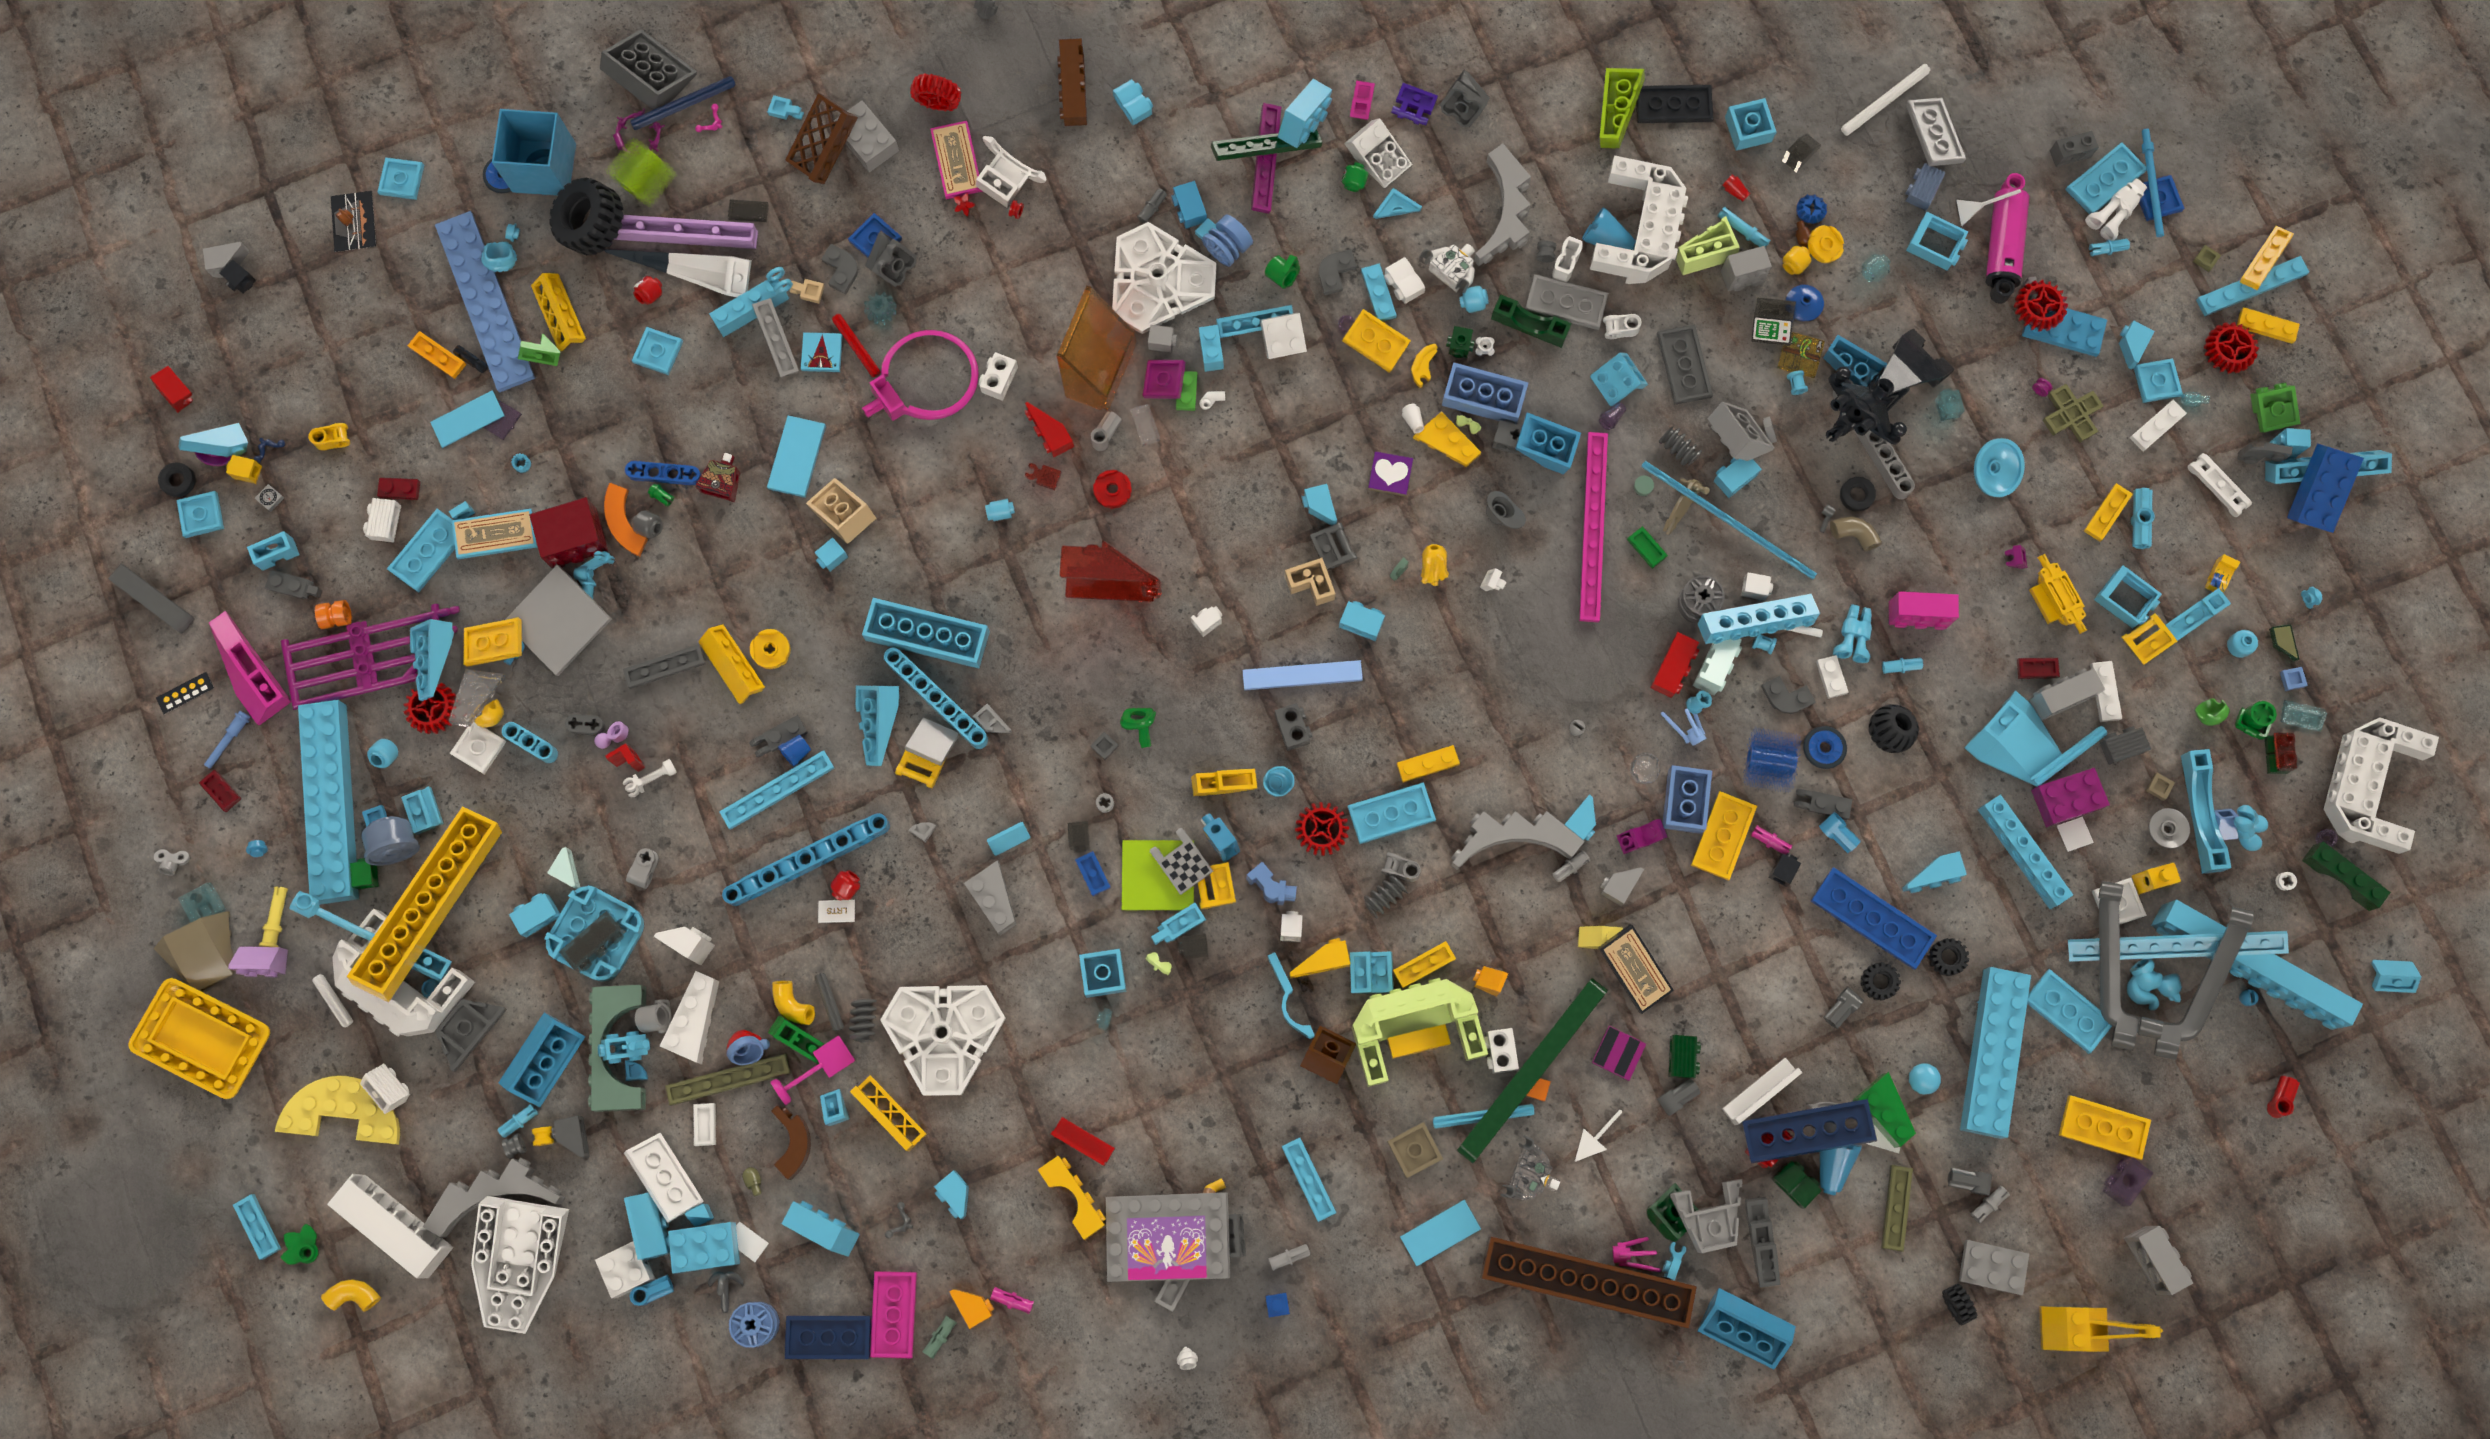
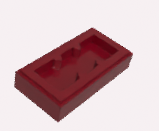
M2058 658L2017 659L2018 679H2058L2060 677Z
M216 770L210 772L199 782L202 788L224 812H228L242 799Z

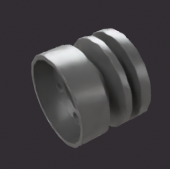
M1700 575L1692 578L1685 585L1678 598L1680 614L1687 621L1698 624L1702 614L1719 611L1724 602L1722 585L1710 576Z

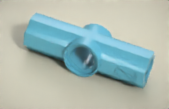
M2140 488L2133 491V515L2130 522L2133 526L2132 547L2136 549H2145L2152 546V522L2155 515L2152 510V490L2149 488ZM2139 515L2143 516L2146 522L2142 521Z

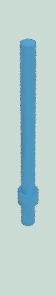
M2143 129L2141 131L2143 139L2141 146L2146 160L2156 237H2163L2164 229L2153 159L2154 144L2151 142L2150 130Z

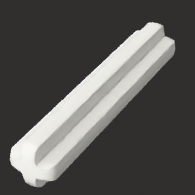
M319 974L312 979L313 983L342 1027L351 1025L353 1019L324 975Z

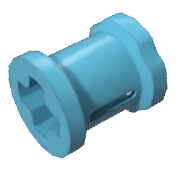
M1802 370L1794 371L1787 375V379L1791 383L1792 395H1799L1808 391L1803 378L1804 371Z
M1759 634L1755 636L1752 648L1762 649L1771 655L1777 638L1772 639Z
M1699 691L1696 697H1690L1687 700L1686 707L1692 714H1698L1703 708H1708L1712 704V697L1708 692Z

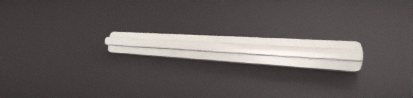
M1923 64L1848 121L1841 128L1844 135L1848 136L1928 75L1930 67L1927 64Z

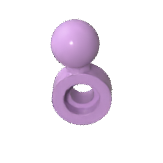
M620 721L613 723L609 727L607 734L599 733L595 737V745L598 748L604 749L610 745L611 740L616 743L625 740L629 731L628 727Z

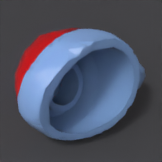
M740 1030L730 1037L726 1047V1055L734 1064H752L761 1059L763 1050L770 1047V1042L750 1031Z

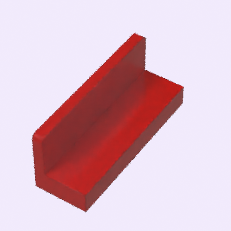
M1061 1117L1054 1131L1050 1133L1103 1166L1107 1164L1115 1150L1114 1147Z

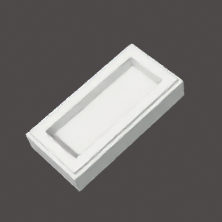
M693 1104L694 1146L716 1145V1104Z

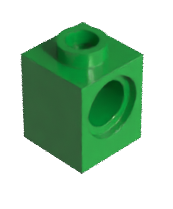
M365 858L357 859V862L350 863L351 886L353 888L362 890L379 887L378 868L376 865L366 863Z

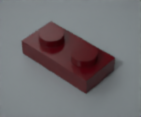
M379 478L377 497L380 499L418 500L420 481L418 479Z

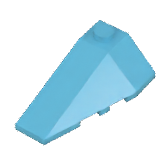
M429 619L410 628L411 653H415L416 661L413 662V668L418 670L416 685L420 701L434 696L454 636L451 622Z
M856 686V711L860 712L862 720L859 723L860 730H863L865 737L862 744L866 765L882 766L899 706V686Z

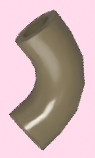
M1850 516L1830 521V529L1835 539L1853 536L1858 539L1865 552L1873 550L1882 544L1874 527L1861 518Z

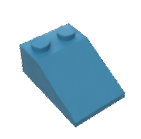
M1526 413L1515 449L1543 467L1565 474L1571 468L1581 433Z

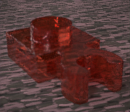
M1029 463V468L1033 469L1034 472L1032 474L1025 472V477L1029 480L1036 478L1037 485L1055 491L1062 472L1046 465L1038 469L1035 464Z

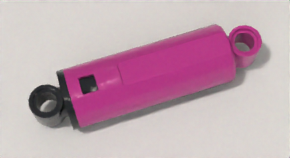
M2018 173L2010 174L2002 184L2001 190L1996 192L1994 196L1996 198L2018 189L2021 190L2019 194L1993 203L1985 283L1992 287L1990 297L1998 304L2005 303L2010 298L2015 288L2021 285L2030 196L2026 191L2022 190L2025 186V179Z

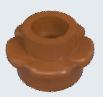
M338 209L339 212L336 214V217L345 226H348L350 223L353 224L352 219L354 216L347 209Z

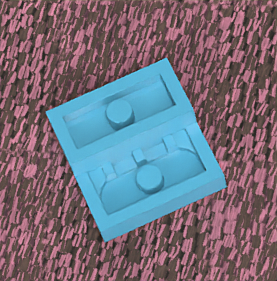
M1391 951L1350 952L1351 993H1389V991L1394 990L1393 956Z

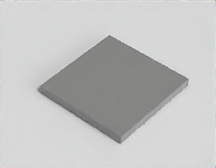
M556 565L505 619L519 617L522 620V641L556 676H559L612 620L559 565Z

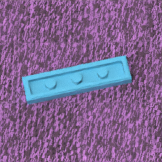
M1301 1138L1283 1145L1282 1149L1317 1222L1335 1214L1336 1211Z

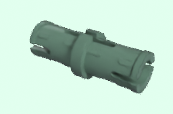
M945 1316L938 1329L933 1331L932 1338L922 1352L934 1359L942 1344L947 1342L946 1338L957 1322Z

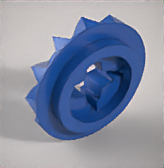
M1807 194L1797 203V215L1806 223H1818L1824 219L1827 213V204L1824 203L1823 198L1817 197L1816 194ZM1814 203L1815 210L1814 212H1812V214H1810L1811 211L1808 207H1810V205Z

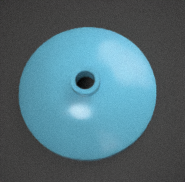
M1997 438L1987 442L1978 452L1974 463V476L1978 487L1985 494L1992 497H2004L2015 491L2024 475L2025 462L2022 451L2017 444L2009 439Z

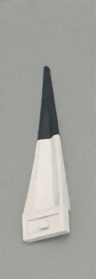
M605 250L606 253L662 271L727 296L738 297L748 291L752 260L734 256Z

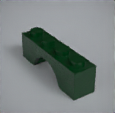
M1501 294L1491 317V320L1560 348L1563 347L1572 324L1555 316L1541 317L1525 310L1518 301Z
M2324 841L2313 845L2302 860L2317 873L2328 875L2345 885L2352 893V899L2368 911L2380 908L2391 893Z

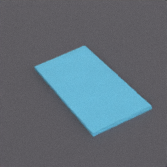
M492 390L430 423L441 447L444 448L505 415Z
M1463 1200L1400 1236L1415 1265L1418 1266L1481 1230L1466 1201Z

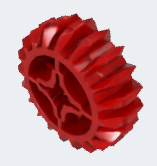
M920 74L914 78L910 87V94L914 101L920 103L921 106L933 110L953 111L957 109L961 100V88L956 83H952V80L940 77L939 75Z
M2035 280L2031 284H2026L2015 297L2014 308L2017 309L2015 315H2020L2018 321L2024 320V327L2029 324L2031 325V330L2037 327L2039 332L2043 329L2048 331L2051 327H2057L2058 323H2061L2067 314L2068 304L2065 303L2067 297L2061 296L2063 290L2058 291V285L2051 286V281L2045 284L2044 280H2040L2039 283ZM2037 294L2035 299L2028 300V296ZM2054 311L2053 316L2045 317L2046 313Z
M2227 322L2222 326L2218 325L2205 339L2204 349L2208 351L2205 352L2204 356H2210L2208 363L2213 362V368L2220 367V372H2223L2225 369L2227 374H2231L2233 371L2235 374L2245 371L2248 366L2254 363L2258 356L2256 352L2259 350V347L2255 346L2258 340H2253L2255 333L2249 334V328L2244 330L2243 324L2236 326L2235 322L2230 325ZM2227 336L2225 341L2219 342L2220 337ZM2244 354L2243 359L2236 360V356Z
M443 683L437 684L434 694H441L444 701H436L435 697L424 700L421 704L418 691L410 689L413 695L411 697L406 696L409 703H404V707L408 709L403 712L408 716L406 721L411 723L412 728H417V731L420 733L424 731L426 734L431 732L438 734L439 728L442 731H446V724L452 726L450 720L457 719L453 714L459 712V709L455 707L459 704V701L454 700L457 696L455 693H451L452 689L450 687H446ZM418 714L427 715L430 722L421 721Z
M1323 802L1319 803V808H1316V805L1313 803L1311 804L1312 811L1305 807L1304 811L1307 815L1300 813L1299 817L1302 820H1296V824L1301 826L1295 828V832L1301 833L1296 836V839H1304L1300 846L1304 847L1307 844L1306 852H1310L1311 848H1313V855L1315 856L1318 850L1321 851V856H1325V850H1328L1329 855H1332V848L1339 851L1338 844L1345 845V841L1341 838H1348V834L1343 832L1349 830V826H1343V824L1348 822V819H1340L1343 817L1344 812L1336 814L1337 806L1330 810L1331 803H1328L1326 808H1323ZM1325 814L1332 818L1323 821L1315 815ZM1310 819L1315 829L1307 836L1305 826ZM1337 823L1339 833L1333 839L1329 829L1333 824ZM1318 825L1321 827L1327 826L1325 830L1327 833L1323 831L1317 832L1319 829ZM1317 838H1323L1326 840V842L1328 841L1329 843L1317 844L1312 840H1316Z

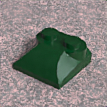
M1676 1183L1669 1187L1654 1203L1649 1205L1646 1211L1647 1217L1666 1239L1673 1242L1678 1241L1687 1232L1670 1196L1671 1193L1682 1191ZM1693 1204L1694 1211H1698L1699 1209Z

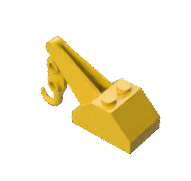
M2039 1306L2042 1350L2109 1352V1339L2161 1338V1333L2163 1332L2160 1326L2151 1324H2132L2107 1320V1308ZM2108 1326L2133 1328L2135 1333L2138 1334L2108 1335Z

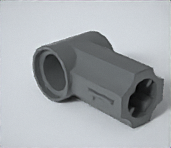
M1849 987L1841 992L1836 999L1837 1002L1823 1017L1829 1025L1836 1029L1864 1002Z
M1690 1078L1674 1090H1669L1657 1098V1100L1669 1117L1683 1108L1685 1103L1701 1092L1697 1084Z
M1955 1168L1950 1169L1948 1186L1971 1190L1970 1192L1975 1194L1990 1195L1992 1174L1978 1171L1969 1172Z

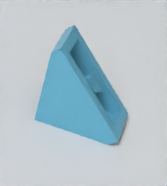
M840 1089L820 1096L825 1125L832 1126L850 1119Z

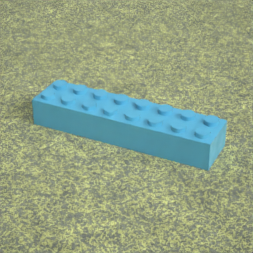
M1994 967L1983 970L1960 1125L1961 1131L1999 1139L2008 1138L2031 975Z

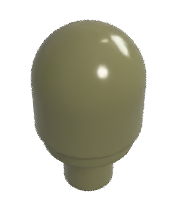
M753 1167L745 1169L742 1175L745 1186L752 1190L754 1197L762 1194L759 1187L762 1184V1180L758 1170Z

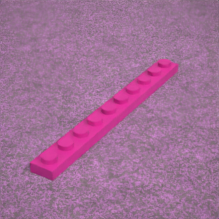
M1588 432L1579 613V621L1599 623L1608 433Z

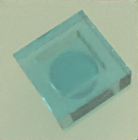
M1104 1008L1103 1012H1099L1096 1023L1099 1024L1098 1028L1100 1030L1108 1031L1113 1010Z

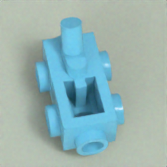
M639 1031L627 1032L626 1037H619L618 1034L606 1035V1039L601 1040V1044L598 1045L599 1057H603V1061L608 1060L609 1064L620 1063L621 1058L629 1057V1061L642 1060V1055H648V1050H650L649 1039L646 1038V1034L639 1035ZM611 1045L615 1047L614 1053L610 1052Z

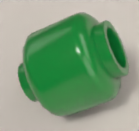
M1354 162L1353 165L1345 167L1341 179L1345 189L1352 192L1364 189L1369 173L1364 169L1365 166L1363 164Z

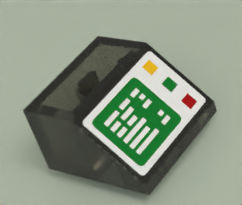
M1757 297L1751 341L1790 346L1797 311L1796 301Z

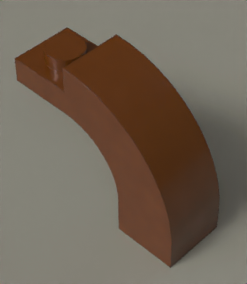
M777 1105L771 1112L788 1130L790 1143L786 1153L774 1165L787 1180H792L802 1170L808 1160L811 1149V1136L808 1126L801 1115H796L792 1119L791 1116L793 1114L786 1106L782 1108Z

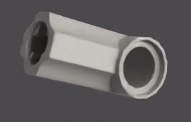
M1107 411L1098 427L1091 432V443L1095 450L1104 451L1108 448L1110 439L1122 422V419L1117 414ZM1098 437L1104 438V440L1101 442H1098L1095 439Z

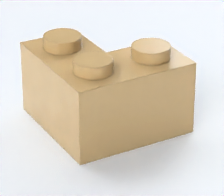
M1323 558L1285 570V579L1291 594L1310 588L1316 606L1335 600V591Z

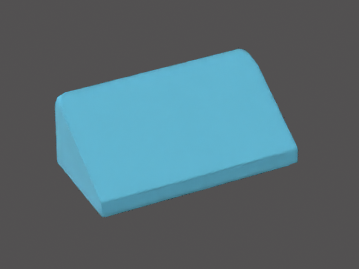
M1020 822L988 838L987 842L993 854L997 856L1030 839V835L1023 822Z

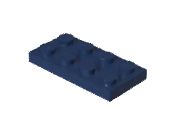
M786 1316L785 1359H870L871 1316Z

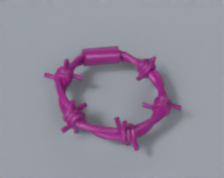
M643 108V112L639 111L638 113L630 114L623 119L622 117H617L619 121L617 122L616 133L613 135V138L619 150H624L623 148L625 147L619 133L621 128L627 129L625 127L626 121L645 114V108ZM657 121L649 127L654 128L657 135L654 141L648 140L651 142L648 150L652 151L653 149L659 152L656 148H658L660 140V129L665 127V125L661 126Z

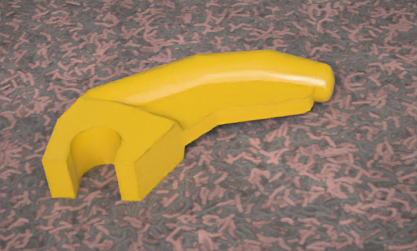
M1436 344L1425 346L1414 359L1411 374L1419 388L1423 386V383L1420 381L1421 378H1425L1428 382L1431 380L1429 362L1437 353L1438 347Z

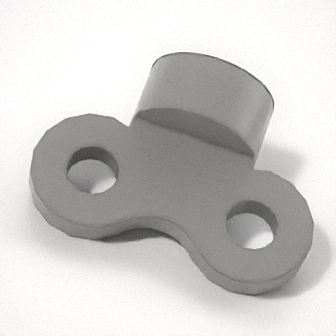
M161 849L154 854V860L160 864L158 868L160 873L173 876L177 866L187 864L190 856L186 851L171 854L167 850Z

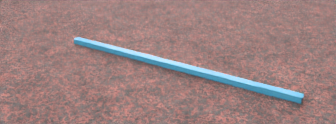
M1647 461L1642 464L1641 467L1803 574L1811 579L1815 578L1817 573Z

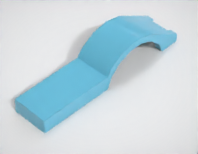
M1276 953L1268 955V960L1285 993L1281 1007L1284 1019L1292 1028L1307 1038H1314L1315 1035L1310 1025L1303 1026L1297 1024L1289 1017L1286 1011V1002L1293 989Z

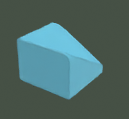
M703 1203L685 1213L686 1217L695 1227L714 1218L709 1205Z

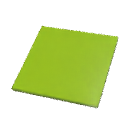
M1123 840L1122 910H1184L1194 903V886L1180 895L1150 853V849L1157 847L1165 857L1183 844L1181 840Z

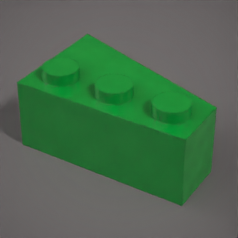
M1889 1072L1880 1075L1853 1099V1101L1868 1099L1873 1124L1894 1148L1901 1147L1916 1134Z

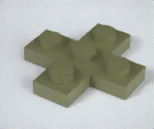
M2064 384L2048 394L2057 411L2048 415L2042 421L2053 436L2069 427L2081 443L2099 432L2089 418L2091 414L2104 407L2094 391L2076 399L2068 385Z

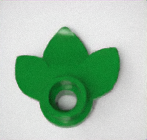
M304 1224L300 1233H285L284 1242L288 1250L282 1254L281 1259L290 1265L299 1262L305 1264L314 1262L319 1255L318 1247L315 1245L317 1240L315 1230L310 1225ZM308 1249L311 1250V1255L309 1257H307L306 1251Z

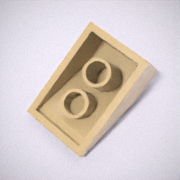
M836 478L830 481L806 503L847 544L877 519L868 505Z

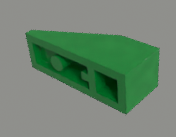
M779 1015L768 1033L816 1064H819L813 1052L823 1046L824 1043Z

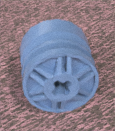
M1227 214L1216 223V229H1210L1208 231L1209 234L1207 233L1202 237V242L1211 255L1228 267L1234 263V260L1239 258V252H1245L1253 244V239L1247 229L1239 221Z
M748 1302L740 1305L732 1313L729 1320V1331L737 1344L743 1347H759L768 1344L776 1337L780 1320L777 1311L771 1305L765 1302ZM755 1320L754 1325L756 1328L749 1329L751 1326L749 1321Z

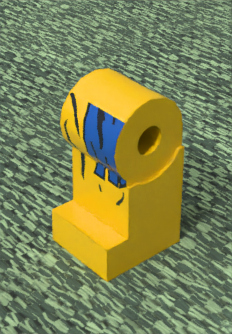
M2225 554L2219 557L2211 570L2205 589L2214 592L2219 588L2224 592L2240 561Z

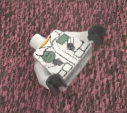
M1466 244L1461 250L1455 245L1432 251L1424 249L1420 254L1419 258L1423 257L1426 259L1424 264L1427 265L1430 262L1429 271L1455 292L1462 288V293H1466L1467 288L1473 283L1475 269L1473 267L1474 261L1470 256L1475 250L1471 245Z

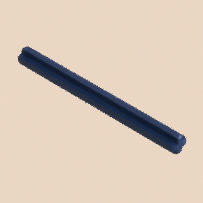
M732 76L726 77L630 121L631 126L634 130L643 128L735 87V81Z

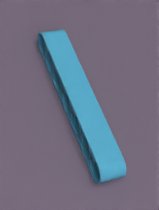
M889 648L886 650L884 659L888 666L976 749H982L988 744V737L985 731L899 649ZM898 655L899 659L896 662H890V657ZM912 668L913 672L910 675L906 676L903 674L905 669ZM926 681L927 685L925 688H917L919 682ZM934 695H941V699L938 702L931 701ZM948 708L955 709L954 714L950 716L946 715L945 711ZM962 721L969 722V726L966 729L959 728ZM977 734L983 735V739L980 742H974L973 738Z

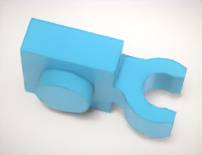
M774 95L767 111L769 116L787 120L788 115L802 120L804 112H801L802 108L792 106L793 103L790 99Z
M1671 1242L1669 1246L1672 1257H1670V1260H1666L1662 1272H1665L1664 1278L1675 1281L1682 1256L1686 1252L1685 1246H1682L1680 1252H1676L1674 1250L1675 1242Z

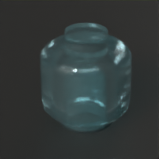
M1873 254L1862 264L1861 273L1869 282H1879L1890 272L1889 264L1891 262L1884 254L1881 256Z

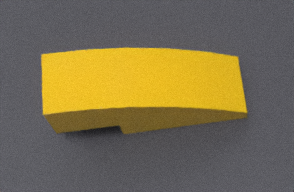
M1255 769L1196 773L1191 777L1193 796L1217 795L1257 789Z
M1446 1024L1387 1038L1392 1059L1451 1044Z

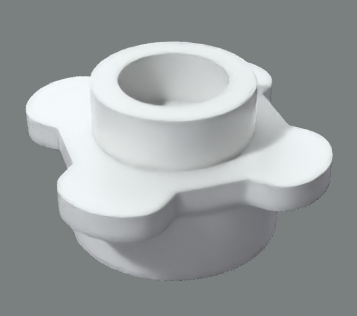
M1478 337L1476 339L1477 349L1475 352L1477 355L1488 354L1492 356L1494 354L1493 344L1495 341L1493 338Z

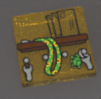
M1790 331L1789 342L1783 343L1777 368L1790 372L1802 370L1804 371V376L1815 378L1825 341Z

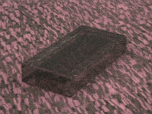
M730 199L728 219L767 222L769 204L768 202Z

